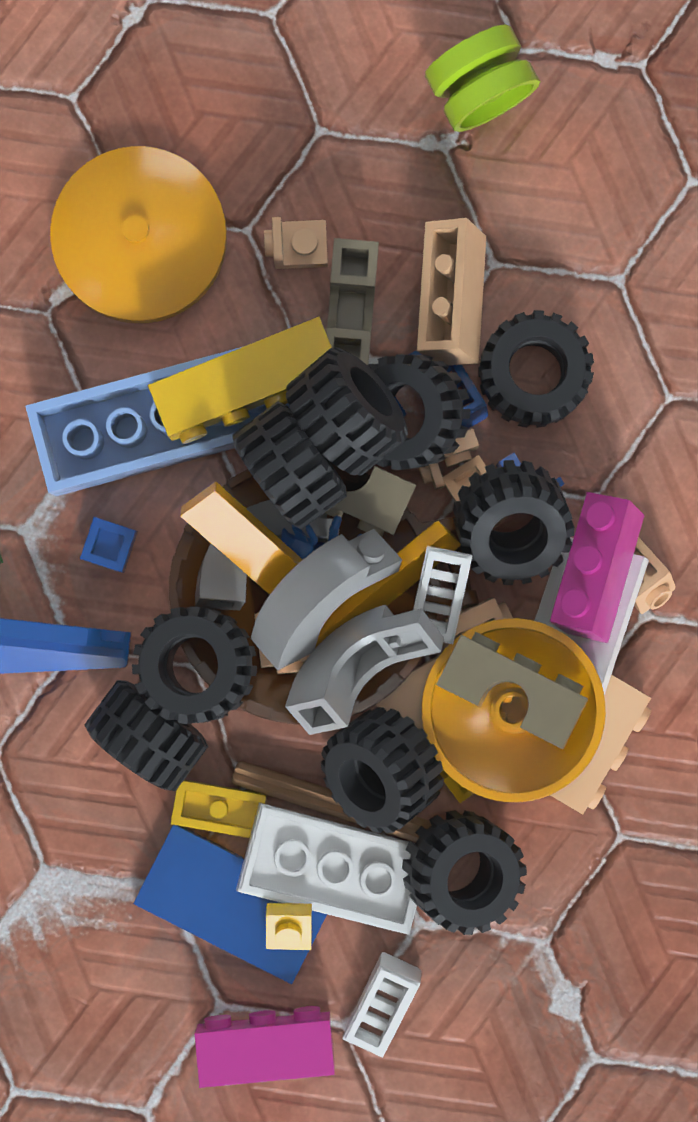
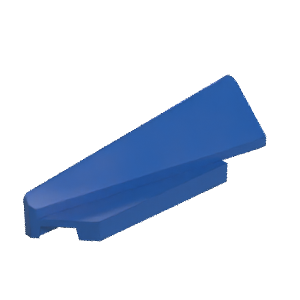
M0 618V674L124 668L128 664L131 632Z

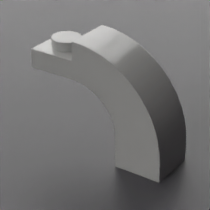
M271 500L246 508L279 539H281L283 528L290 534L295 535L292 525L285 519ZM326 513L310 523L317 535L318 542L323 543L328 542L329 528L333 520L327 519ZM304 527L302 530L306 534V536L309 537V535L306 532V528ZM210 544L199 569L196 583L195 607L240 610L246 599L247 574L213 544Z
M375 529L350 541H347L342 534L331 539L304 558L275 587L259 611L253 627L251 640L277 671L300 660L315 650L318 636L324 623L344 601L360 590L398 572L402 559Z
M385 604L363 612L333 631L309 655L296 675L285 707L309 735L348 727L353 706L359 692L376 673L400 661L441 652L444 637L422 608L394 615Z

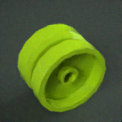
M507 24L494 26L463 40L437 58L425 71V78L434 95L441 98H449L443 112L454 131L470 130L493 120L521 103L539 87L540 80L531 63L527 60H515L520 52L521 44L511 26Z

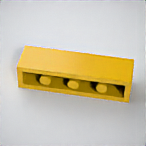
M316 317L149 384L148 387L168 437L172 441L180 438L182 444H186L208 434L206 427L223 421L225 427H229L250 418L248 411L265 404L268 409L278 401L287 404V385L332 347L320 317Z

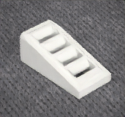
M427 545L413 610L422 608L424 611L448 615V622L430 620L444 637L443 642L453 644L472 555ZM433 561L459 565V574L432 569ZM434 578L456 583L455 590L428 585L429 580ZM426 594L452 599V604L447 606L425 601Z
M382 952L342 1039L383 1058L421 984V970L416 966ZM377 990L398 998L397 1003L376 994ZM369 1006L390 1015L389 1020L368 1011ZM361 1022L382 1030L381 1037L359 1027Z

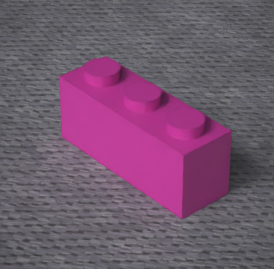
M591 492L586 494L549 621L566 634L604 643L609 642L645 516L630 500Z
M306 1006L294 1009V1015L276 1017L275 1011L264 1010L250 1013L249 1019L231 1021V1015L206 1017L204 1019L205 1023L198 1024L194 1033L199 1088L335 1075L330 1011L320 1012V1007Z

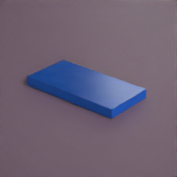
M173 825L133 904L292 985L309 950L266 949L267 903L281 902L237 892L236 888L244 857L183 826ZM312 911V944L327 914Z

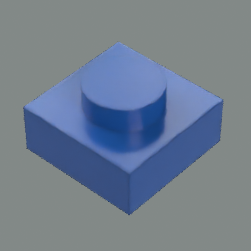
M93 517L80 559L124 573L138 531Z

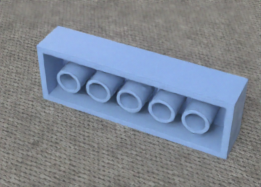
M239 348L26 405L48 493L60 496L234 449L232 434L267 410L265 404L249 410L250 418L238 424L225 427L223 421L206 427L208 433L206 436L190 443L182 444L180 438L172 441L168 437L148 385Z

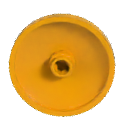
M130 146L103 153L88 161L72 175L63 187L54 206L50 226V242L54 261L60 275L71 291L85 305L113 320L127 323H152L169 319L184 312L197 303L210 289L224 261L227 245V228L223 209L215 190L195 166L180 156L166 150L146 146Z
M508 618L493 620L475 626L461 635L472 640L475 632L500 644L497 653L511 660L514 659L516 653H519L541 664L542 666L538 674L554 682L558 674H561L581 684L584 687L580 695L588 698V701L564 749H561L520 728L528 711V697L523 688L518 684L511 682L497 684L488 692L481 707L436 685L460 638L458 636L454 643L449 644L435 661L423 691V729L428 735L426 738L430 744H434L438 751V754L434 757L437 761L442 762L443 770L454 781L472 793L484 798L502 802H527L554 794L569 785L585 770L601 742L605 726L606 704L598 673L589 657L571 638L541 622Z

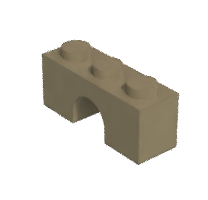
M334 238L326 334L332 348L337 347L345 350L368 365L379 242Z
M375 466L368 482L362 488L355 491H346L347 497L325 513L332 517L336 515L342 517L345 512L360 519L357 528L365 532L375 529L381 537L385 531L394 535L416 485Z
M475 632L472 640L461 635L436 685L481 707L488 692L497 684L504 682L518 684L523 688L528 697V711L520 728L564 749L588 701V698L580 695L584 686L561 674H558L555 682L538 674L542 666L541 664L519 653H516L514 659L511 660L497 653L500 646L499 643Z

